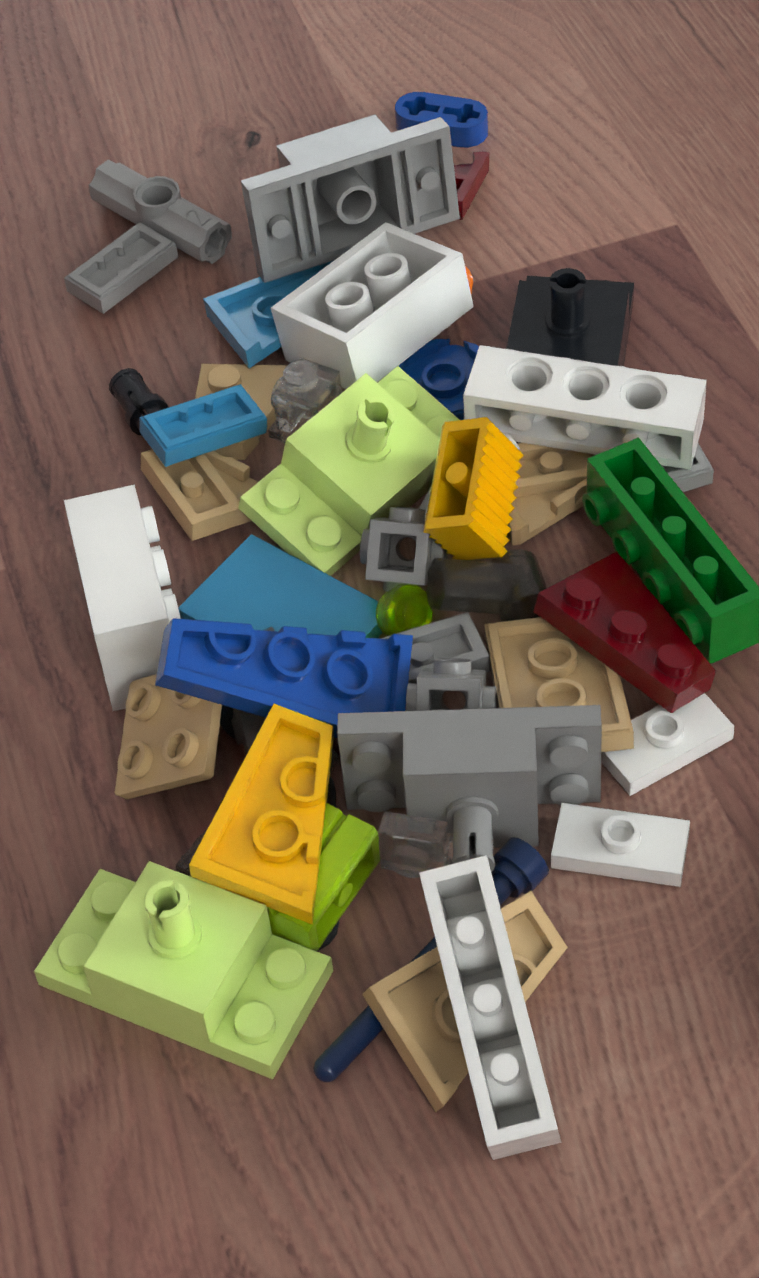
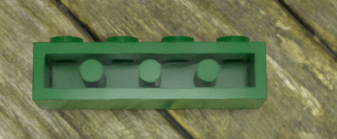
M638 437L587 458V493L583 494L582 501L589 520L593 525H601L612 539L615 552L617 551L628 565L631 564L642 578L644 585L659 603L663 605L710 664L759 643V586Z

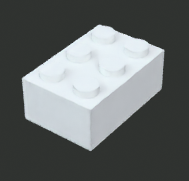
M385 222L272 306L271 312L285 360L294 365H306L307 371L347 389L365 373L376 382L380 381L474 306L462 253Z
M135 484L64 500L93 633L113 711L126 708L129 685L132 681L157 674L164 629L173 618L181 619L175 594H172L171 588L161 590V587L171 585L164 550L161 549L160 545L150 547L149 543L160 541L152 506L140 508Z

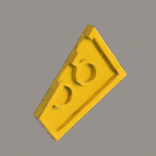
M273 704L189 863L191 877L267 905L271 909L313 925L334 739L332 725Z

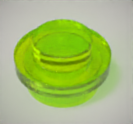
M400 584L384 593L376 608V621L379 629L385 635L390 636L430 624L432 622V605L427 593L421 587L413 584Z

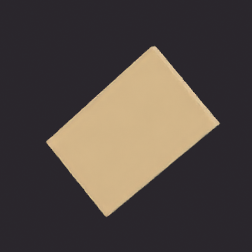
M541 617L484 624L493 686L497 688V708L600 705L602 723L601 752L634 749V731L620 675Z

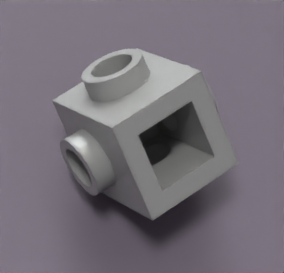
M390 507L389 517H379L370 520L369 529L363 530L360 544L361 564H366L365 580L383 581L384 591L417 594L419 593V585L425 586L436 581V571H445L448 558L447 550L442 549L441 544L435 543V539L429 538L430 534L423 532L426 510ZM406 537L416 541L414 559H407L400 552V543Z
M437 658L434 659V668H423L419 673L417 684L408 683L406 711L452 710L444 704L443 694L445 691H461L464 694L466 702L465 706L461 709L497 708L496 686H485L486 670L471 669L470 659Z

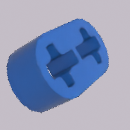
M412 92L400 97L395 104L397 131L441 117L450 127L451 145L454 147L469 148L477 146L488 137V111L485 105L479 101L428 92Z

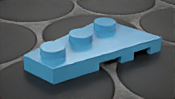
M333 261L264 283L261 277L203 298L207 317L246 366L251 368L281 347L271 307Z

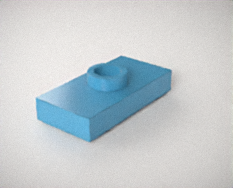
M241 384L139 417L141 435L165 467L267 433V417Z

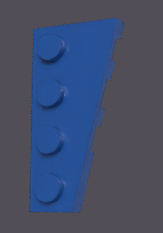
M173 618L164 629L155 685L265 718L273 704H277L332 725L333 737L338 738V713L406 710L413 635L392 634L389 639L366 638L365 632L341 630L337 635L308 634L307 628L283 626L279 631L254 630L252 625L247 623Z

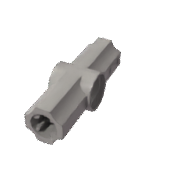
M109 159L96 168L95 176L89 184L92 200L134 224L141 222L173 241L178 249L201 262L207 261L213 264L225 254L226 246L232 238L230 224L182 198L178 183L173 179L165 176L146 178L121 163H114Z

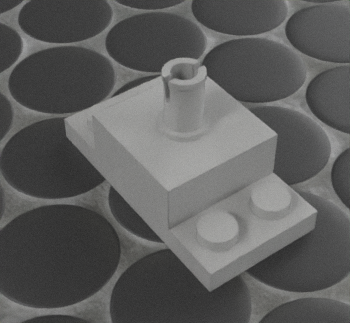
M374 114L276 145L280 168L241 180L257 273L264 283L336 260L385 222L415 234L460 219L450 127L441 117L391 133Z
M600 705L338 713L337 736L347 810L365 809L371 812H382L391 808H406L410 850L453 849L452 864L470 860L471 854H476V858L487 855L492 872L495 867L493 848L502 847L510 838L516 837L524 840L531 846H539L538 804L556 803L561 805V803L579 805L588 802H601L602 723Z

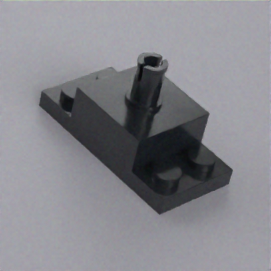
M572 268L557 270L551 277L527 276L526 281L519 280L506 349L613 366H624L634 301V283L586 280L582 272Z

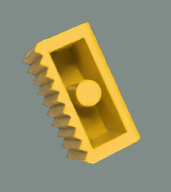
M487 417L448 421L442 426L423 532L430 534L429 538L435 539V543L441 544V548L446 549L447 554L453 555L452 559L460 561L503 557L508 552L504 546L510 541L506 537L511 531L508 524L513 520L509 514L515 509L511 504L517 498L513 492L518 488L516 480L521 477L516 471L522 467L518 461L524 455Z

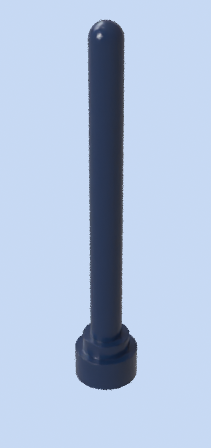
M516 837L510 838L493 856L495 867L491 873L500 906L509 896L517 898L521 893L526 894L533 891L549 874L547 863L539 852L524 840ZM435 936L410 962L437 947ZM369 1005L315 1061L313 1070L315 1076L320 1081L332 1082L336 1080L383 1030L382 1025Z

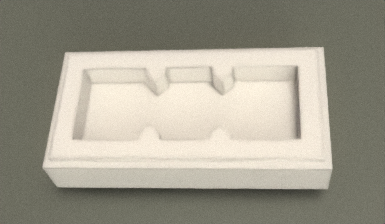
M705 693L673 713L658 705L631 720L634 731V749L601 752V762L631 796L731 741L734 737V725Z
M561 803L551 852V868L681 887L690 820Z

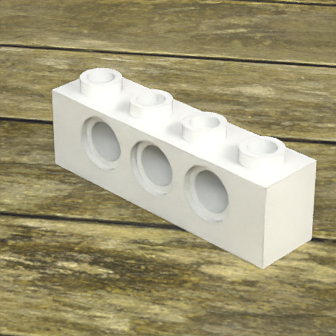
M480 345L463 394L464 420L487 417L503 434L511 435L515 442L595 455L639 437L661 465L691 470L704 420L707 380Z
M487 855L419 872L486 1145L492 1159L495 1160L561 1143Z

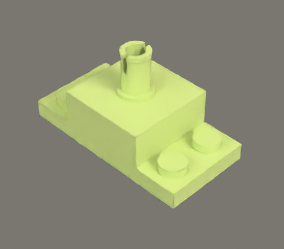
M399 366L378 383L365 373L286 439L281 464L240 497L238 509L285 552L331 576L360 551L363 530L369 529L371 519L389 517L390 507L410 508L429 491L433 481L442 426L445 422L459 419Z
M149 861L136 882L99 869L34 970L40 986L274 1079L333 973V965L330 956L273 935L267 905Z

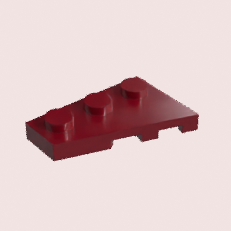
M617 551L538 593L534 613L668 712L673 713L710 690L716 670Z

